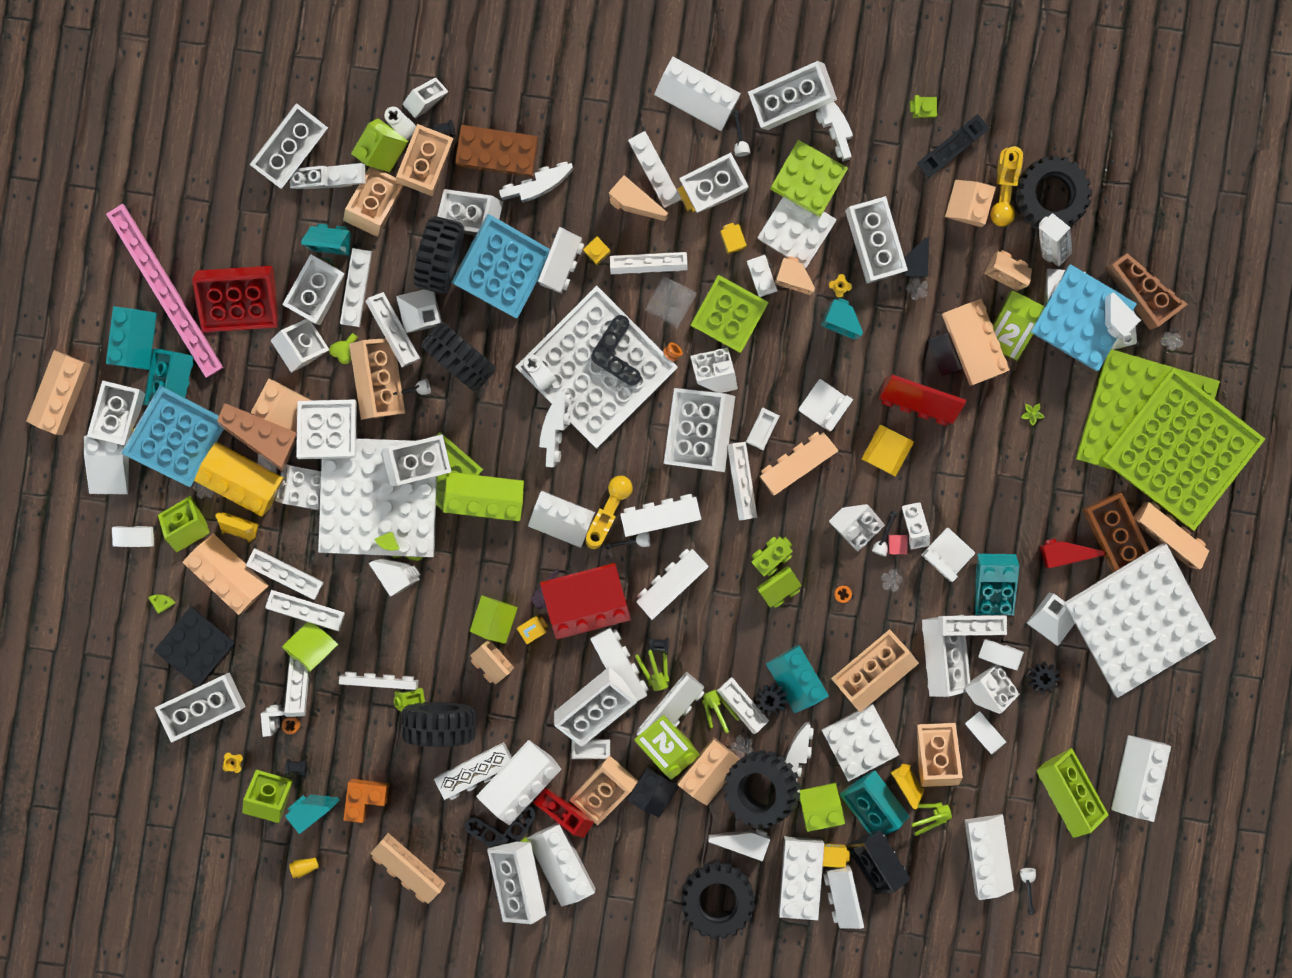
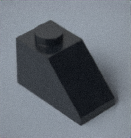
M924 238L904 257L908 271L903 272V278L928 277L929 238Z

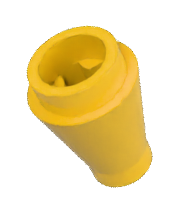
M316 857L293 860L292 863H289L292 877H298V879L319 868Z

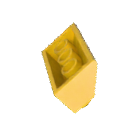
M215 442L201 463L194 481L262 517L270 510L284 477Z

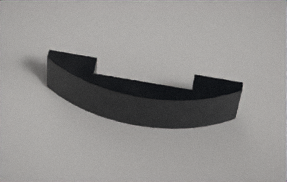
M978 114L975 115L937 148L922 158L917 165L930 178L990 128Z

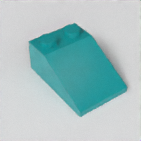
M317 224L316 227L311 226L301 240V244L310 251L349 256L352 232L344 226H336L335 229L328 228L326 224Z

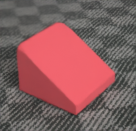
M888 535V554H907V535Z

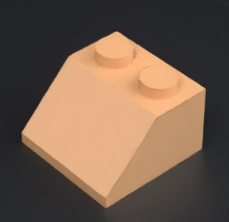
M955 180L945 217L983 227L986 224L996 187L980 182Z
M788 256L787 259L783 258L775 284L812 295L815 287L803 264L799 263V259Z

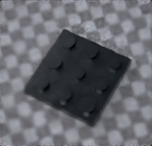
M190 606L154 651L194 685L199 687L236 642L193 606Z

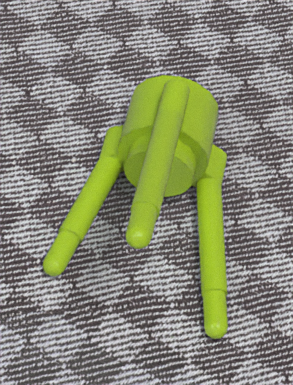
M648 651L654 672L651 677L639 655H635L653 691L667 688V682L670 681L668 677L667 655L663 653V675L662 672L658 673L652 651Z
M716 689L703 695L704 700L702 703L705 707L709 728H713L709 710L710 706L711 709H715L725 733H728L729 730L718 708V705L721 704L720 701L737 721L740 718Z
M941 802L936 804H919L918 808H936L933 810L934 816L912 823L911 826L915 827L936 820V822L914 833L915 836H918L940 824L947 823V820L952 819L948 804L942 805Z

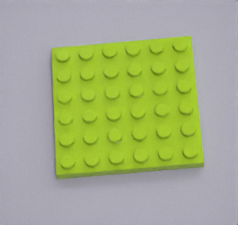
M1111 349L1102 366L1075 459L1113 470L1101 460L1168 372L1174 367ZM1175 368L1215 399L1220 381Z
M1172 368L1101 460L1184 525L1195 531L1261 446L1265 438L1175 368Z

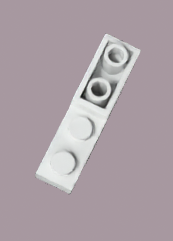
M834 101L817 108L816 118L818 123H822L823 128L831 126L829 133L832 140L835 139L836 141L835 151L837 157H841L842 162L850 160L852 156L847 140H850L853 134L843 113Z
M562 162L557 164V167L551 169L549 167L540 168L535 173L536 181L527 179L522 181L521 185L514 186V184H508L503 186V189L499 190L501 199L506 200L521 196V200L524 203L543 196L560 185L573 171L572 163Z
M362 163L297 168L290 177L291 189L337 188L366 184L365 164Z
M569 389L561 391L556 397L542 427L539 447L547 448L546 467H554L561 460V451H558L559 443L562 441V432L560 430L567 428L571 421V415L568 414V406H571L572 402Z
M806 722L792 739L785 755V762L787 764L790 762L793 765L791 769L793 772H797L799 777H801L802 765H799V763L807 764V759L811 758V747H808L809 739H813V728H810V724Z

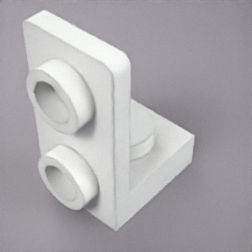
M921 503L902 506L909 532L911 550L930 546V533Z

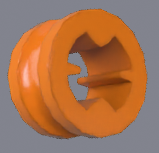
M670 342L668 347L663 350L666 358L673 362L677 361L678 357L683 354L682 349L673 342Z
M839 586L836 588L834 596L838 602L845 603L851 599L852 592L847 586ZM846 589L847 599L844 597V600H841L838 591Z
M288 717L282 722V730L286 734H294L300 729V721L296 717ZM288 720H290V723L292 721L295 722L294 730L287 728Z

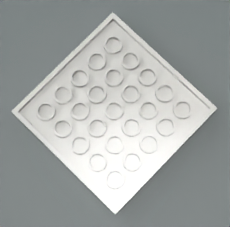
M598 286L527 355L538 356L557 378L553 384L541 391L524 367L525 358L516 366L551 403L554 402L561 391L569 389V395L572 396L571 406H568V414L571 415L570 422L596 448L678 368L672 361L666 358L664 353ZM618 315H624L628 318L629 328L612 354L640 372L641 380L635 386L627 385L596 365L591 358L592 351L612 320ZM617 320V328L614 330L612 327L610 331L620 336L622 333H619L618 330L621 327H626L624 324L625 320ZM607 335L605 337L607 345L615 344L616 338L614 335ZM603 351L600 353L596 352V361L602 359L606 362L603 366L607 367L608 362L613 357L609 356L607 359L603 356ZM537 359L528 360L530 362V364L528 365L529 368L537 367ZM614 361L611 364L613 372H619L622 368L621 363L618 361ZM625 366L624 372L619 376L623 378L625 374L629 377V382L637 381L636 373H628L626 370L629 368Z
M356 439V458L322 459L318 553L434 557L437 476L390 487L381 450L413 441ZM393 531L400 549L395 551L385 550L375 542L374 538Z
M1165 543L1160 544L1064 602L1117 698L1216 639L1170 549Z

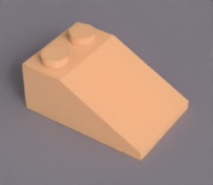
M417 124L397 173V183L433 196L453 138Z
M369 166L365 173L366 184H359L345 208L343 221L378 237L404 185L397 183L395 177Z
M625 175L609 192L610 203L617 210L621 208L626 212L662 221L668 219V213Z
M997 251L994 253L984 274L1015 291L1027 287L1032 273V269L1028 267V264L1022 260L1016 261L1012 259V255L1006 251Z
M268 379L251 413L297 432L298 401L312 400L272 379Z
M487 640L470 655L473 665L485 672L483 675L490 683L494 682L497 684L514 668L490 640Z
M956 723L917 725L918 768L921 787L959 785L963 776Z
M609 755L570 798V801L592 819L594 823L599 825L632 791L638 780Z

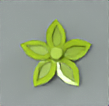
M1040 403L1036 404L1033 408L1025 404L1027 412L1021 418L1029 419L1032 426L1036 423V418H1044V415L1038 412L1040 410Z

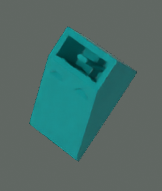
M977 554L975 615H1014L1019 575V562L1016 554Z

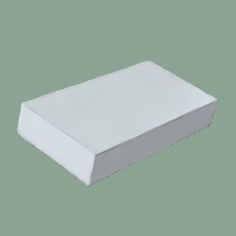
M762 408L746 443L764 450L779 415Z
M591 739L582 747L572 740V759H606L610 755V739Z

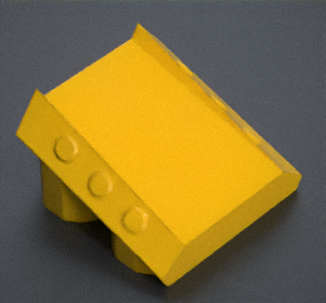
M879 425L868 448L864 452L862 460L896 476L914 441L885 426Z
M224 512L215 515L223 534L228 533L246 539L248 543L256 538L259 524Z
M902 764L899 768L892 771L891 774L913 809H917L925 788H922L910 769L911 765Z

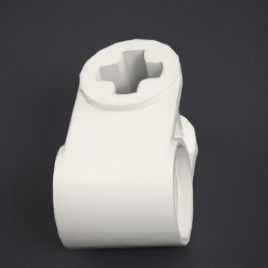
M389 107L384 114L387 123L398 134L410 141L416 128L415 124L397 107ZM391 113L397 114L398 119L396 121L391 119Z
M529 355L525 358L524 367L541 391L557 380L551 370L538 356ZM529 359H537L536 368L528 367L530 364Z

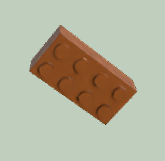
M461 125L455 163L458 167L533 178L539 139L538 136Z
M1114 493L1082 509L1101 551L1105 552L1104 557L1112 573L1149 552L1147 544L1122 493Z

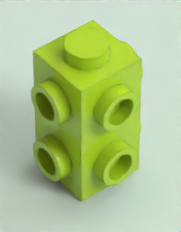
M780 536L778 538L772 537L766 543L767 547L763 551L759 549L751 556L753 560L750 562L763 576L766 574L771 576L777 570L776 566L780 562L784 564L792 557L790 553L793 551L790 547L793 545L786 537L783 539Z

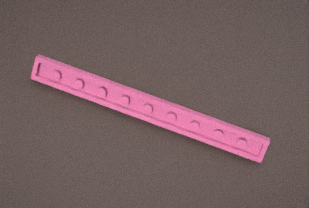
M121 204L108 212L106 215L204 376L208 378L223 369L224 367L126 206Z

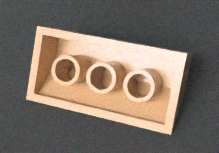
M982 299L942 314L970 386L1009 371L1007 361L1004 358Z
M386 338L350 343L361 420L405 414L398 362Z
M54 350L28 415L27 422L55 435H63L90 364Z
M818 432L814 433L808 438L810 441L807 444L803 445L800 443L793 448L794 453L789 456L784 454L777 459L778 464L773 467L768 465L761 470L763 474L759 477L772 495H776L838 452V449L824 432L821 434Z
M1144 502L1133 515L1137 526L1159 544H1167L1171 553L1189 568L1201 569L1209 553V550L1205 548L1206 544L1199 538L1194 539L1190 536L1191 532L1186 527H1179L1175 523L1176 519L1171 515H1164L1160 511L1161 507L1156 503Z
M212 534L197 546L183 561L196 576L238 615L243 614L269 587L256 572L247 567L246 563L215 534Z
M889 629L831 679L856 709L862 712L919 663Z
M389 833L370 853L373 855L372 859L379 865L383 864L391 876H397L402 881L401 884L406 889L413 890L416 893L417 899L423 903L429 904L445 885L441 878Z

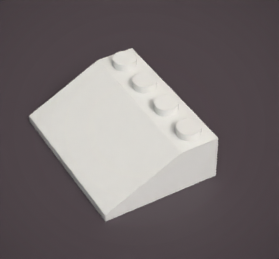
M674 388L664 464L725 472L728 452L727 444H729L735 396L724 393Z

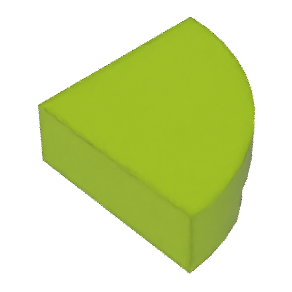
M393 531L374 538L375 542L385 550L395 551L400 549Z
M158 594L148 597L158 614L176 604L172 598L166 595Z

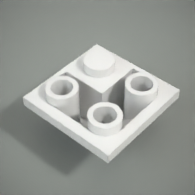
M420 290L396 296L406 333L436 327L438 323L442 322L435 292Z
M728 348L691 356L697 384L717 393L738 389Z
M867 504L844 507L829 520L831 525L857 552L885 526Z
M1049 592L1027 621V624L1058 646L1075 622L1064 604L1065 601L1054 593Z
M998 664L981 673L964 688L976 705L999 714L1020 695L1005 671Z

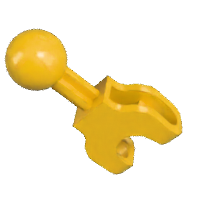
M1015 146L1005 148L999 154L997 184L1001 185L999 203L992 207L990 217L994 224L1001 227L1008 226L1015 218V210L1010 201L1012 187L1018 185L1023 161L1022 150ZM1010 153H1011L1012 156H1013L1012 161L1009 160V154H1010Z
M616 476L609 482L608 491L610 497L604 509H599L586 535L585 543L590 549L601 547L616 516L613 514L621 500L627 499L631 495L633 486L627 477ZM592 535H597L599 537V541L594 542L591 540L590 537Z

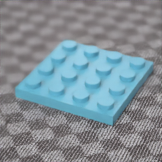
M487 214L451 283L512 317L518 318L542 273L550 249L492 215Z
M1070 264L1030 332L1095 371H1099L1118 338L1113 337L1108 332L1109 328L1105 325V297L1114 292L1132 312L1137 303Z
M160 385L121 453L191 487L201 463L224 429L217 422L219 415Z

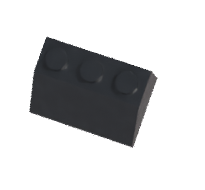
M881 830L869 832L848 843L846 847L875 894L895 893L911 879L908 876L907 869L900 863L897 853L890 847L886 835Z

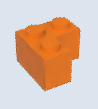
M351 779L347 787L344 821L363 823L366 820L368 804L384 806L388 800L389 783Z

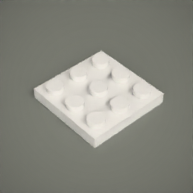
M783 197L757 239L787 258L791 256L799 259V263H802L806 269L837 219L823 212L821 217H818Z
M298 401L297 459L356 458L357 401Z
M872 703L862 712L856 711L821 729L848 781L899 755Z

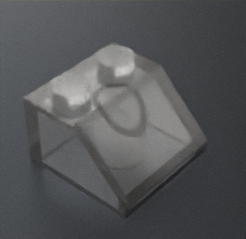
M663 276L645 311L678 329L697 293Z

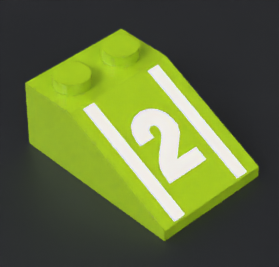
M1013 290L1008 293L992 325L1003 354L1018 361L1033 335L1030 331L1045 306Z
M662 715L634 739L670 779L677 776L700 756L690 740L665 715Z

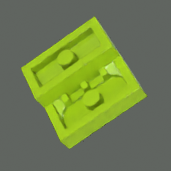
M307 622L282 648L294 660L297 659L311 672L338 644L318 626Z

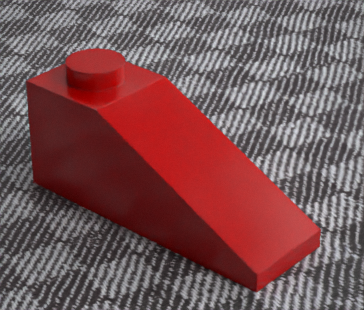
M1056 538L1045 540V544L1040 545L1045 568H1053L1105 555L1104 551L1056 541Z
M546 787L533 802L574 836L584 838L594 823L582 811Z

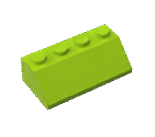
M456 472L447 473L442 510L444 513L520 521L524 481Z
M1072 748L1046 761L1036 770L1073 838L1092 833L1108 816L1104 805Z

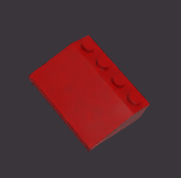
M273 266L197 270L195 272L192 283L202 332L278 328Z
M895 375L885 378L878 400L882 401V405L893 407V405L899 406L902 412L909 414L911 411L916 412L918 417L929 420V417L936 419V423L943 426L953 424L966 403L965 399Z
M615 563L540 582L556 640L631 620Z

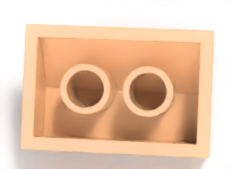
M713 737L701 751L700 756L695 759L679 778L677 785L707 806L723 787V784L727 782L725 781V776L730 772V767L740 758Z

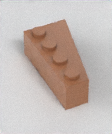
M1128 253L1119 257L1105 268L1124 296L1137 303L1134 309L1149 330L1159 327L1188 305L1185 301L1176 297L1172 290L1163 286L1159 279L1150 275Z
M225 403L217 419L219 426L283 472L297 442V432Z

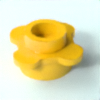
M840 274L835 281L829 283V287L833 289L837 297H842L843 293L852 289V284L846 281L845 275Z
M226 753L224 755V765L222 766L223 770L239 773L241 771L240 764L243 760L242 755Z

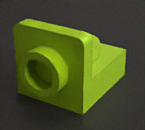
M915 95L913 101H910L909 106L910 112H913V118H936L937 97H919V95Z
M423 688L404 692L395 691L394 705L399 711H402L405 706L425 702Z

